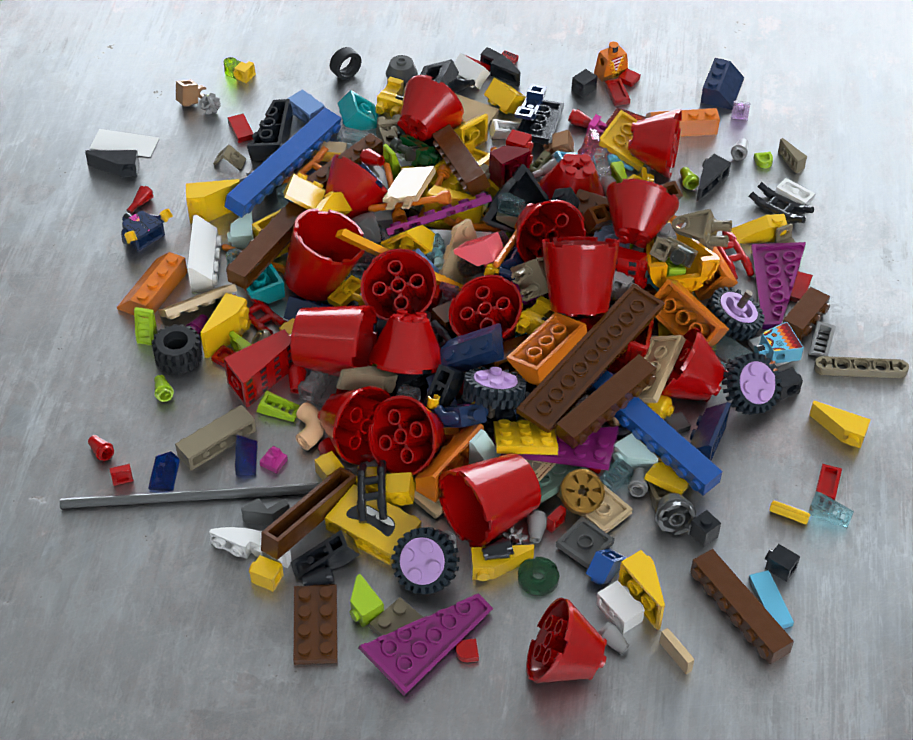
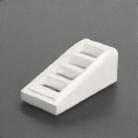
M493 119L489 127L491 139H507L512 131L510 129L517 130L520 122Z

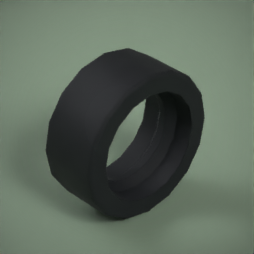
M343 47L334 53L329 66L330 70L339 79L347 80L359 71L362 60L361 56L352 48ZM351 57L349 64L340 70L342 63Z

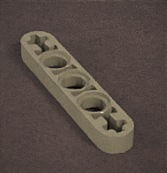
M820 356L815 361L814 370L820 375L904 378L908 373L909 364L901 359ZM844 364L847 368L841 369L837 365ZM857 365H863L866 369L861 370L857 368ZM876 366H883L885 370H878Z

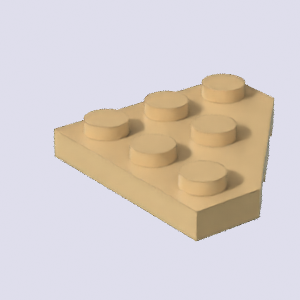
M465 219L452 228V239L450 245H447L443 257L445 261L442 270H439V274L460 284H463V278L466 275L484 266V264L476 266L466 261V265L457 267L461 257L454 254L453 250L464 242L477 238L471 219ZM442 287L443 293L448 294L449 292H451Z

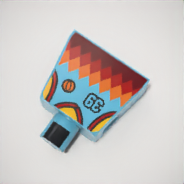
M785 322L763 332L760 344L754 346V353L766 355L767 358L775 361L776 364L801 360L804 347L788 322Z

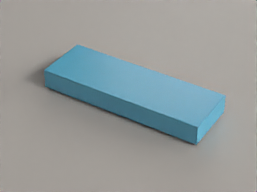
M769 570L749 575L748 580L758 601L783 629L792 627L794 621Z

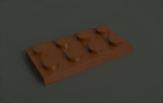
M337 584L294 586V665L338 663Z

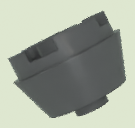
M406 55L393 57L386 69L387 80L389 77L404 80V87L410 78L418 75V70L412 58Z
M670 493L659 500L655 521L662 531L666 530L673 532L674 535H679L690 529L689 526L692 520L696 518V510L694 505L681 494Z

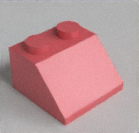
M496 232L466 241L453 251L457 256L476 266L484 264V267H486L490 263L493 264L504 247L499 233Z

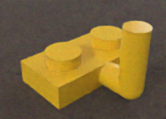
M351 275L327 297L328 302L334 306H347L354 300L358 302V306L365 305L362 296L359 295L361 293V280Z

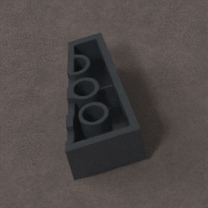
M276 99L270 104L265 113V119L261 120L259 124L260 128L257 132H254L252 142H249L247 145L251 161H265L288 141L294 115L290 99Z

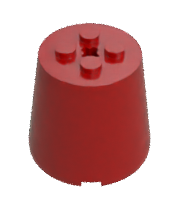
M318 208L306 210L297 217L293 227L284 271L285 282L295 294L311 301L328 300L327 297L344 282L363 256L365 250L335 237L337 231L347 229L363 237V231L349 217L330 209L328 212L319 211Z
M582 236L553 237L551 242L550 239H543L542 251L550 310L556 313H563L566 316H596V314L608 312L620 241L611 238H605V241H598V237Z
M361 305L301 308L295 317L290 340L293 363L300 367L340 377L342 369L373 366V363L372 365L368 363V355L378 337V332H374V323H377L374 307Z
M509 453L450 469L440 476L438 488L442 489V497L439 500L446 520L461 541L467 540L470 547H484L536 510L541 503V488L538 478L530 464L516 453Z

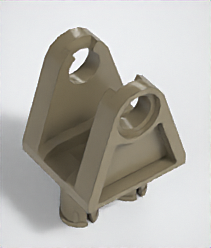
M705 209L677 216L672 221V227L675 233L697 240L713 251L715 246H728V235L718 236L717 232H731L732 220H716L711 209ZM686 223L685 227L677 228V224Z
M543 257L535 258L510 268L512 271L511 278H515L513 282L518 284L521 290L520 294L521 296L523 295V301H528L548 293Z

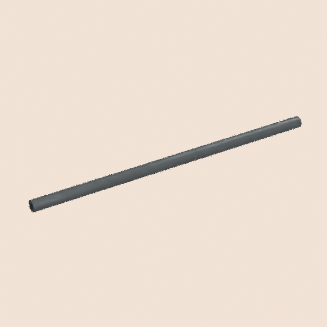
M320 483L61 498L60 509L308 494Z

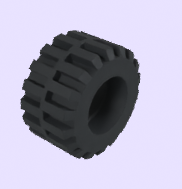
M185 324L165 326V329H160L152 340V349L157 367L162 371L166 370L168 374L172 372L174 375H178V373L185 374L188 370H194L193 367H197L202 360L199 334H197L195 329L192 330V327H185Z

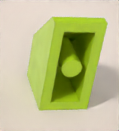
M361 574L357 575L350 600L351 610L349 612L355 622L358 621L362 627H365L384 611V603Z

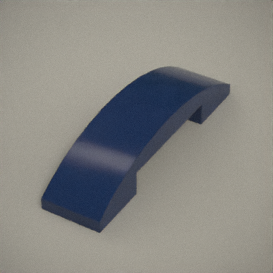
M531 84L527 90L524 103L521 107L517 108L514 117L534 120L542 106L547 87Z

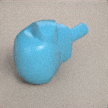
M608 154L605 159L606 165L609 168L612 162L622 161L614 154ZM624 164L625 169L633 171L634 167Z

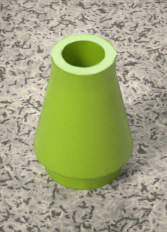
M688 167L681 168L680 174L683 186L689 190L696 189L699 185V177Z
M157 375L154 378V395L159 401L167 402L173 397L174 390L164 375Z

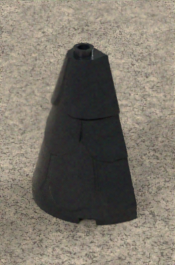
M522 164L499 189L492 202L484 210V217L482 216L480 220L488 226L513 234L515 232L514 228L496 220L497 211H522L529 203L536 204L549 201L550 199L545 191L542 190L529 168Z

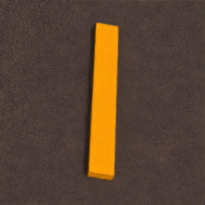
M347 229L338 230L335 236L375 256L389 250ZM435 272L437 284L456 294L461 291L460 288L463 284Z

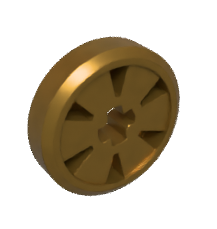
M577 469L571 471L563 478L559 487V495L563 505L569 511L578 515H587L601 506L605 497V489L601 479L595 473L586 469ZM580 487L582 490L585 489L586 491L584 497L582 494L579 495L578 493Z

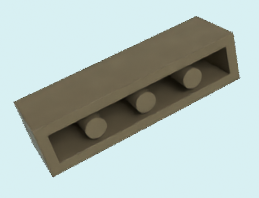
M242 405L231 409L225 415L214 419L208 425L199 428L193 434L175 444L177 456L190 470H193L256 432L255 418Z

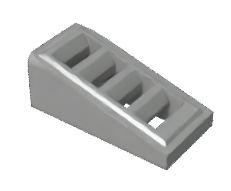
M817 321L808 355L816 357L828 356L836 328L835 325ZM818 332L828 334L829 336L818 334ZM817 337H818V338L825 339V340H828V341L826 342V341H823V340H819V339H817ZM815 343L826 345V347L815 345ZM814 348L823 350L825 353L815 351Z

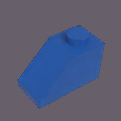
M611 548L596 551L586 574L596 584L609 583L620 570L621 561L625 560L626 557Z

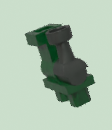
M409 134L401 135L400 138H393L389 145L394 152L405 154L406 161H413L411 165L414 167H429L431 164L435 166L441 157L434 153L435 147L428 146Z

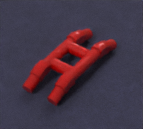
M722 231V235H728V246L716 247L736 280L738 276L733 262L741 260L747 276H753L755 273L752 263L737 241L736 236L732 232ZM734 248L737 254L728 256L725 250Z
M250 298L254 305L249 307V320L257 331L267 329L273 335V331L265 326V323L272 320L277 326H282V324L288 322L276 314L265 302ZM261 309L266 315L257 319L253 313Z

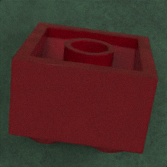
M504 145L491 151L489 155V179L500 189L522 164L530 170L531 150L529 148Z

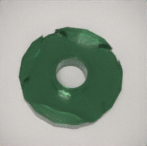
M544 557L525 560L520 565L517 575L521 588L528 594L535 596L547 595L553 592L560 578L556 564ZM535 573H541L544 575V577L541 579H537L533 575Z

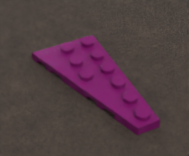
M484 192L476 195L474 200L469 201L467 198L458 201L459 205L452 207L449 204L441 207V211L435 212L433 209L424 212L425 216L418 218L416 215L407 218L408 222L402 224L400 221L392 223L390 228L386 229L387 233L391 237L417 226L426 225L492 202L491 195H486Z
M806 242L752 244L751 251L758 303L760 305L759 309H762V314L765 315L762 330L771 329L783 323Z
M619 426L600 428L596 433L590 434L582 445H578L574 449L556 435L558 455H518L526 460L609 471Z
M478 593L448 608H443L430 616H425L400 627L389 634H384L373 641L366 642L360 645L358 649L405 696L493 608Z

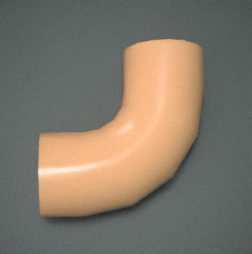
M309 402L303 403L296 413L297 418L306 425L296 435V440L307 451L317 444L324 433V429L318 419L319 410Z

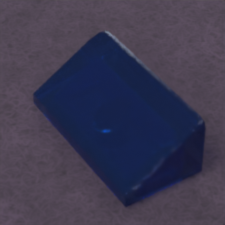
M240 435L236 436V475H256L258 441Z
M172 451L155 456L148 486L149 490L173 491L180 459Z

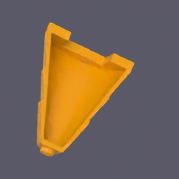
M676 233L678 241L697 250L698 253L690 268L684 266L686 268L685 275L666 277L667 263L659 262L656 257L649 254L654 245L653 240L647 244L648 274L654 285L659 289L667 279H674L680 282L689 292H693L702 287L704 281L713 277L720 264L718 255L699 243V241Z

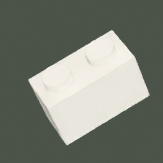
M462 53L454 61L459 71L457 77L475 80V85L470 86V88L476 87L480 90L490 72Z
M618 580L597 593L596 605L616 625L622 634L643 622L645 610L642 603L638 600L636 601L630 594L629 589L626 586H622Z

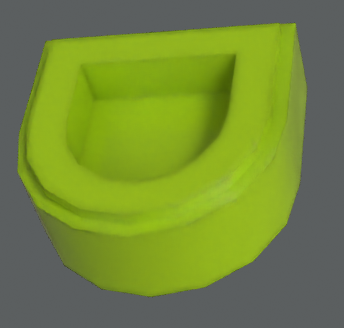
M771 152L754 153L753 158L757 166L761 168L772 166L773 156Z

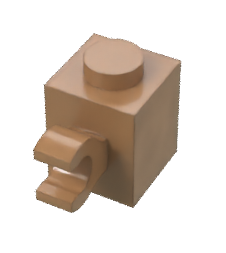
M191 79L176 81V101L182 104V106L197 104L198 97L200 99L204 97V94H200V92L206 90V87L198 85Z
M569 130L552 134V143H549V145L544 144V151L551 153V155L556 151L574 153V140Z

